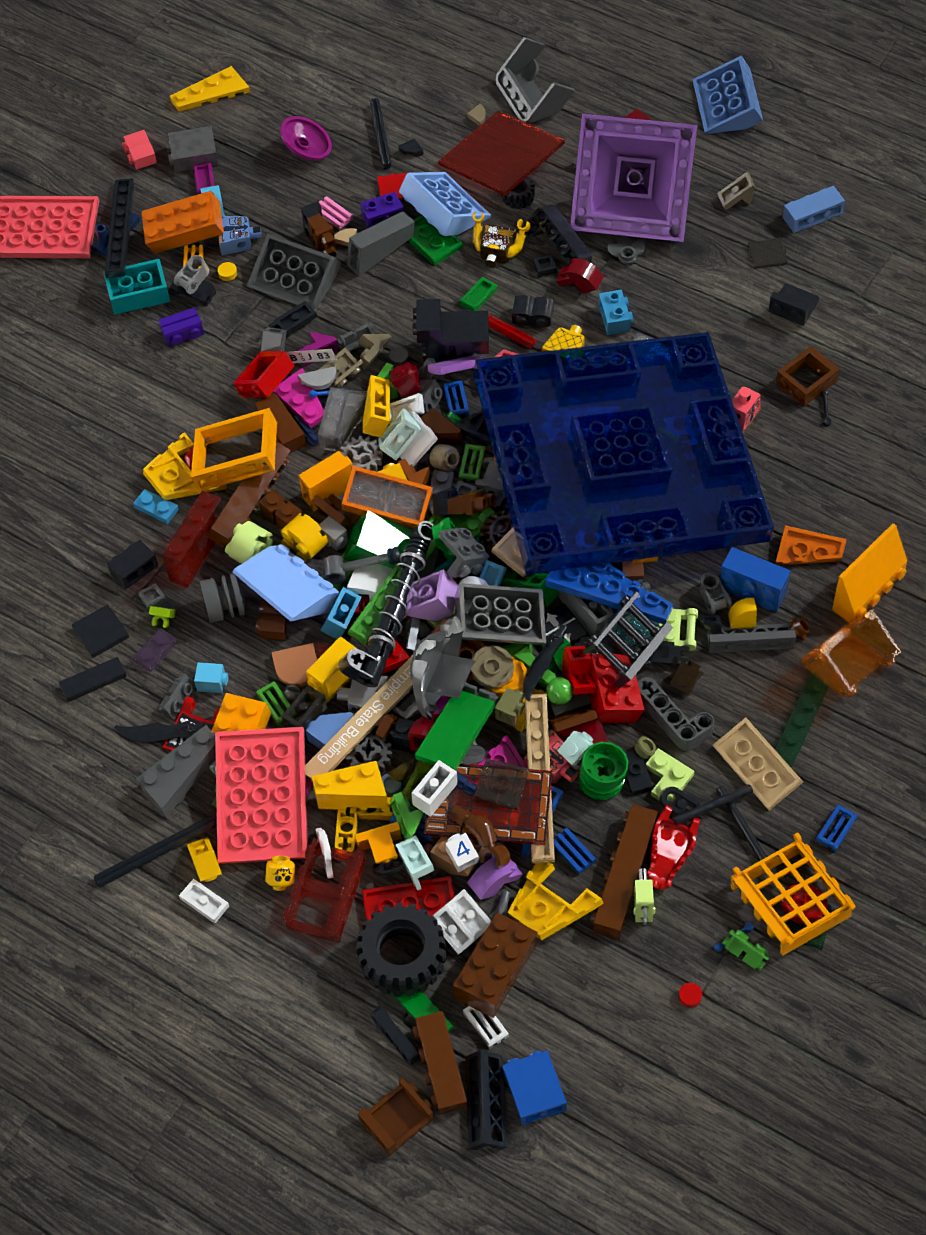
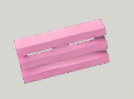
M326 196L324 201H319L322 208V217L339 230L353 220L351 213Z

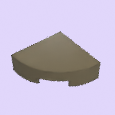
M481 104L477 105L467 113L468 118L481 127L485 122V108Z

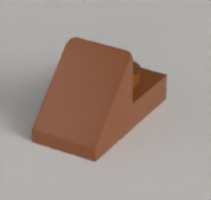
M406 459L398 461L408 481L428 485L430 479L429 467L416 472L412 464L409 465Z

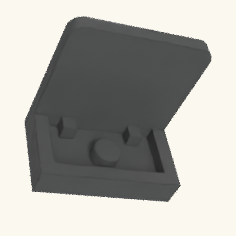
M456 528L439 532L438 536L457 557L446 572L450 578L477 575L483 570V565L490 556L485 551V548L473 538L472 533L468 529Z

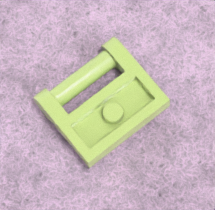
M688 608L686 610L672 609L667 622L673 626V629L663 641L675 642L674 648L676 649L680 646H688L689 651L695 650V622L698 618V610L695 608ZM681 619L687 620L686 640L684 641L680 640Z

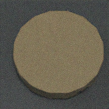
M486 646L478 650L472 658L475 662L471 668V673L479 685L485 688L496 689L503 687L510 681L514 672L512 656L505 649L499 646Z

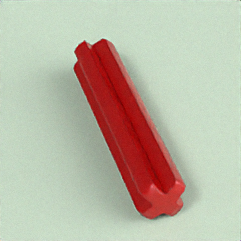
M488 315L490 328L530 349L536 344L534 337L492 315Z

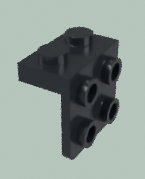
M785 284L779 294L773 292L771 295L768 312L804 326L818 304L819 296L790 284Z

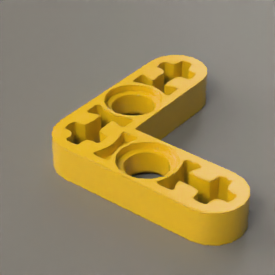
M387 797L388 811L381 812V808H377L374 812L369 813L365 810H360V808L351 807L349 817L346 816V810L338 809L335 850L338 857L349 859L355 854V834H357L358 819H391L394 813L390 812V800L392 797ZM345 823H350L353 825V829L349 832H344L341 830V826ZM344 839H347L349 848H347V851H342Z

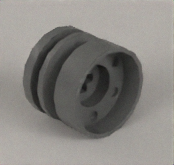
M230 573L231 583L229 584L226 583L225 576L222 575L221 586H217L214 578L200 581L210 624L224 621L223 611L228 610L231 618H235L233 608L237 607L240 617L245 616V599L241 583H239L234 573Z

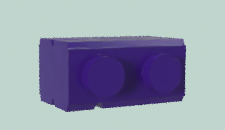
M195 308L158 320L167 346L179 345L182 341L196 339L204 334L202 322Z

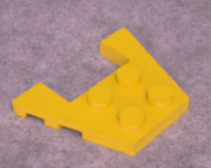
M182 433L178 441L172 442L168 446V450L162 455L159 454L143 469V475L164 501L227 488V484L198 491L191 479V470L180 458L181 455L187 453L194 446V443L186 433Z
M550 862L535 863L532 871L529 870L526 876L527 881L523 888L519 889L508 911L510 918L537 931V937L540 940L547 938L603 904L602 898L588 888L572 904H569L543 886L541 883L555 870Z

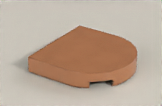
M313 643L272 652L276 674L281 682L287 685L295 684L298 687L308 685L306 671L317 661Z

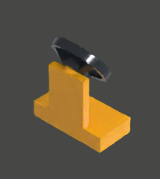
M398 822L355 834L359 851L369 848L372 850L375 860L372 869L375 875L390 876L403 869L404 863L401 857L397 856L393 841L402 839ZM393 867H396L395 869H392V870H389V871H383V870H388V869H391V868H393Z

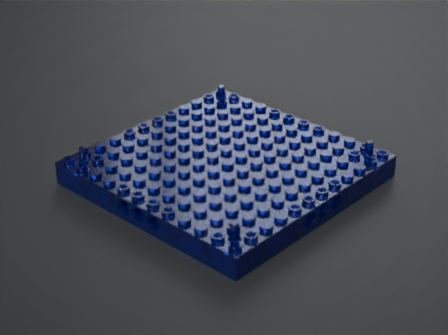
M709 332L475 360L473 375L526 575L770 542L774 525Z

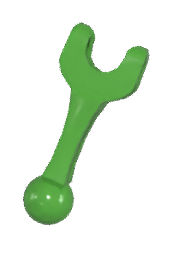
M491 642L487 645L489 647L499 646L505 649L515 660L524 663L527 671L536 659L532 654V644L511 643L507 646H501ZM548 669L538 682L545 690L547 699L555 705H564L573 696L571 683L565 678H556L555 673Z

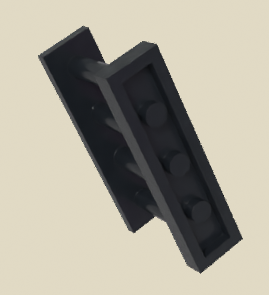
M637 591L633 595L629 596L627 594L618 603L620 605L619 609L597 635L594 633L586 641L588 646L583 651L586 655L595 648L618 671L617 674L619 676L614 683L619 688L633 679L673 629V626L668 622L661 627L655 625L633 603L640 595ZM626 610L633 614L650 631V638L642 636L622 616ZM616 623L639 644V652L634 651L612 630ZM605 636L629 657L628 661L630 663L628 665H624L601 643Z

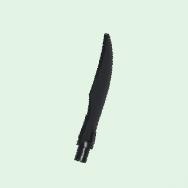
M561 625L557 632L549 636L547 644L528 669L523 683V693L527 701L530 700L537 683L550 667L552 656L564 643V635L568 631L567 626Z
M189 721L171 725L156 722L133 727L116 725L115 729L129 740L150 743L174 738H189L205 725L204 723L193 724Z

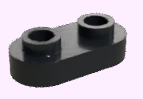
M677 787L664 788L659 797L662 806L668 805L672 807L671 812L676 815L686 812L688 805L692 809L701 805L698 800ZM669 794H672L674 797L672 802L667 800Z

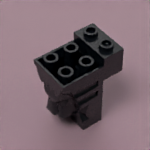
M417 299L416 308H413V320H416V323H413L412 327L413 335H417V343H422V347H426L422 348L423 360L434 358L436 363H439L444 358H457L461 355L473 356L474 353L478 355L489 354L488 310L441 312L440 299Z

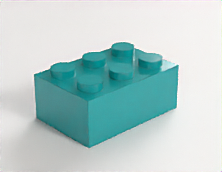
M160 259L126 266L125 277L106 278L105 271L103 272L114 315L170 302Z

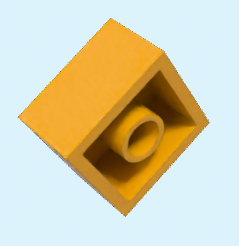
M226 693L212 732L215 734V732L266 729L271 711L265 702Z

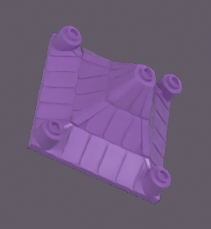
M582 114L570 222L573 230L684 242L697 125Z

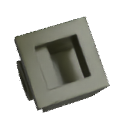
M506 688L495 707V719L515 727L517 725V715L520 716L525 706L523 704L524 694L519 690Z

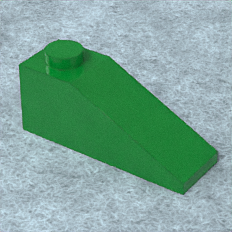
M503 566L507 570L500 586L543 589L544 607H548L558 596L557 589L545 586L548 574L529 571L523 578L511 567Z

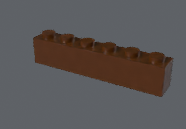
M276 441L275 471L243 479L210 529L207 537L226 548L234 536L233 530L239 523L243 525L245 522L251 521L252 519L249 518L251 512L256 514L260 507V498H263L270 492L271 489L268 486L271 482L275 484L279 478L280 473L278 470L280 467L284 469L290 459L287 456L291 451L290 449Z
M632 804L630 812H625L623 818L625 828L624 831H619L616 841L619 846L617 850H613L610 858V863H613L611 870H606L603 881L606 883L604 890L600 889L598 895L602 898L603 904L598 910H593L590 923H594L593 932L620 940L634 896L635 880H639V869L643 868L655 822L658 818V811Z

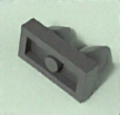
M409 617L406 621L402 648L409 657L414 654V650L421 642L417 637H426L432 633L431 629L424 622L420 621V618Z

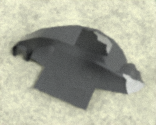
M457 616L441 624L439 632L430 634L422 639L414 650L410 666L417 705L422 716L432 721V713L438 710L435 706L437 700L442 695L458 699L475 660L458 657L463 630Z

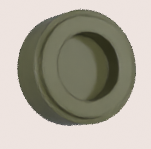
M643 736L634 743V749L640 757L650 759L656 752V745L650 738Z

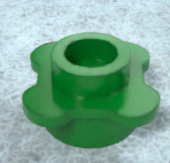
M449 411L447 415L442 414L454 425L462 421L452 411Z

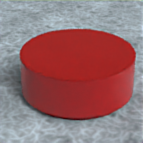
M695 983L684 984L679 990L681 1004L688 1008L698 1006L702 1000L701 988Z

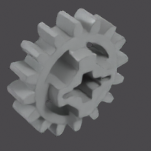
M359 436V440L352 437V442L345 441V447H340L342 455L350 458L353 466L377 471V465H382L383 452L380 450L379 445H377V440L371 442L369 436L365 440L362 436Z

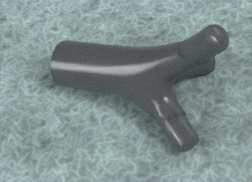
M502 891L496 909L489 915L490 919L496 913L510 918L507 911L510 892Z

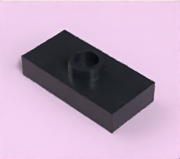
M635 750L625 752L629 761L625 778L632 796L653 790V784L643 758Z

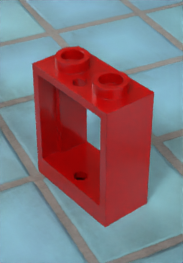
M260 351L233 384L237 388L238 394L243 398H268L295 365L285 351Z

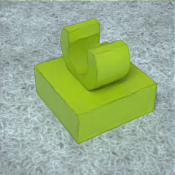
M150 606L149 615H155L152 619V626H157L158 620L162 619L164 622L163 627L168 628L170 623L168 618H175L176 610Z

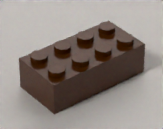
M496 913L453 984V998L494 1018L535 949L538 932Z

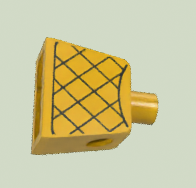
M572 325L570 330L558 328L542 347V360L576 372L584 351L585 337L581 335L582 329L577 325Z

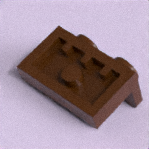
M333 494L324 499L316 495L312 500L320 511L333 518L347 529V532L360 519V515L343 511L342 501Z

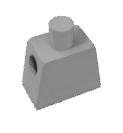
M381 676L378 686L373 688L364 686L352 679L351 688L338 687L337 700L348 701V712L355 715L388 681V676Z

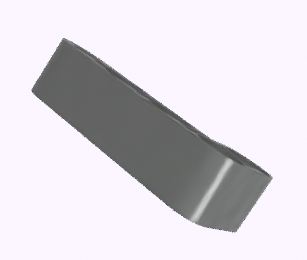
M644 677L638 681L645 710L679 749L690 751L712 736L714 718L710 713L701 712L688 720L652 678ZM656 705H662V706H664V707L659 708V707H656ZM674 720L677 723H670L669 721ZM683 736H689L691 738L685 739L683 738Z

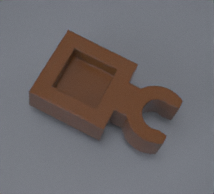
M394 714L382 716L376 727H378V730L375 734L382 738L389 737L392 727L396 725L399 718Z

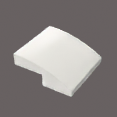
M412 411L410 415L420 426L421 431L399 457L402 460L406 459L409 465L415 466L438 438L431 428L424 424L419 415Z
M381 564L354 569L347 589L356 594H369L371 601L393 569Z
M465 889L433 915L437 919L438 925L442 927L444 938L458 954L479 938L491 923L489 917Z

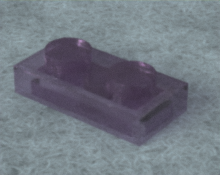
M160 628L133 657L134 662L152 672L178 643L177 638Z

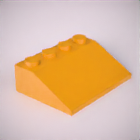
M892 524L839 576L832 610L850 624H853L857 619L861 620L866 615L867 609L870 606L874 607L879 602L880 596L883 593L887 594L892 589L894 582L897 579L900 581L907 572V558L895 524Z

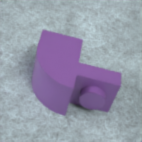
M493 857L476 870L467 884L480 900L493 897L498 893L503 884L517 881L522 876V872L517 868L515 862L510 859V862L505 867L499 869L495 865L496 859Z

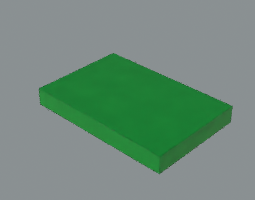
M423 215L413 220L415 222L414 234L408 242L434 266L464 247V243L455 235H441L438 229L428 223Z

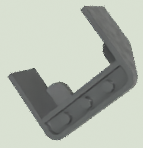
M523 37L497 72L495 80L518 119L523 123L530 124L559 113L575 90L574 88L553 82L545 94L542 95L533 79L539 72V65L535 59L544 49L545 44Z

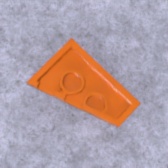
M785 526L775 564L793 565L842 561L847 539Z

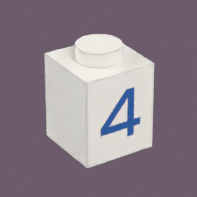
M466 833L462 835L455 834L445 843L446 851L458 873L479 862V856Z

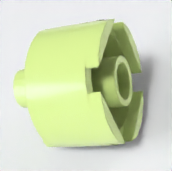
M247 521L243 525L239 523L233 530L234 536L226 546L225 553L243 564L267 547L272 546L273 540L270 536L273 535L251 521Z

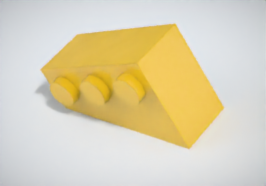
M377 761L311 776L318 809L346 810L347 807L360 808V810L381 808V811H388L387 795Z

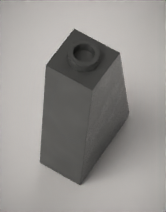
M400 212L349 237L347 266L358 276L363 275L413 237L415 226L413 219L404 212Z

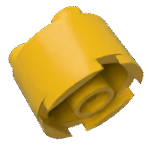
M299 513L281 530L284 538L281 540L282 544L288 547L289 550L292 549L296 556L301 558L304 563L307 560H311L328 544V538L326 534L324 536L321 535L319 531L322 528L316 521L306 514L302 516V513Z

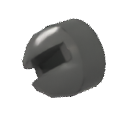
M291 684L286 687L284 696L289 703H297L300 701L302 693L297 685Z

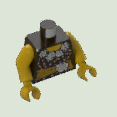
M474 211L472 214L475 226H473V243L476 250L480 252L481 259L485 260L487 267L494 268L497 262L505 264L510 258L521 252L526 237L524 234L530 229L528 221L524 228H521L523 224L522 219L517 222V226L520 229L518 233L517 229L485 223L481 226V222L484 221V214L481 212L482 217L475 219L476 213Z

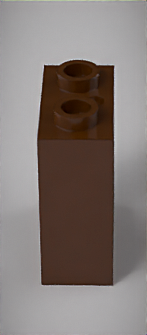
M810 346L778 370L776 384L780 389L790 394L796 402L805 407L818 397L822 390H827L838 381L840 368L813 346ZM805 364L822 376L807 389L791 377L793 373Z

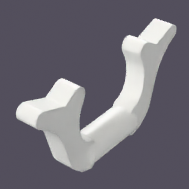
M317 828L315 830L318 843L324 855L327 879L334 878L327 834H325L322 828Z

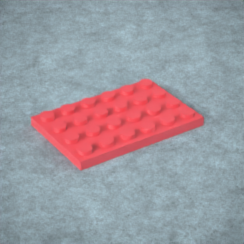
M0 196V258H90L99 207L98 196Z
M291 727L215 732L218 864L265 862L272 860L274 856H287L290 860L308 859L304 728Z

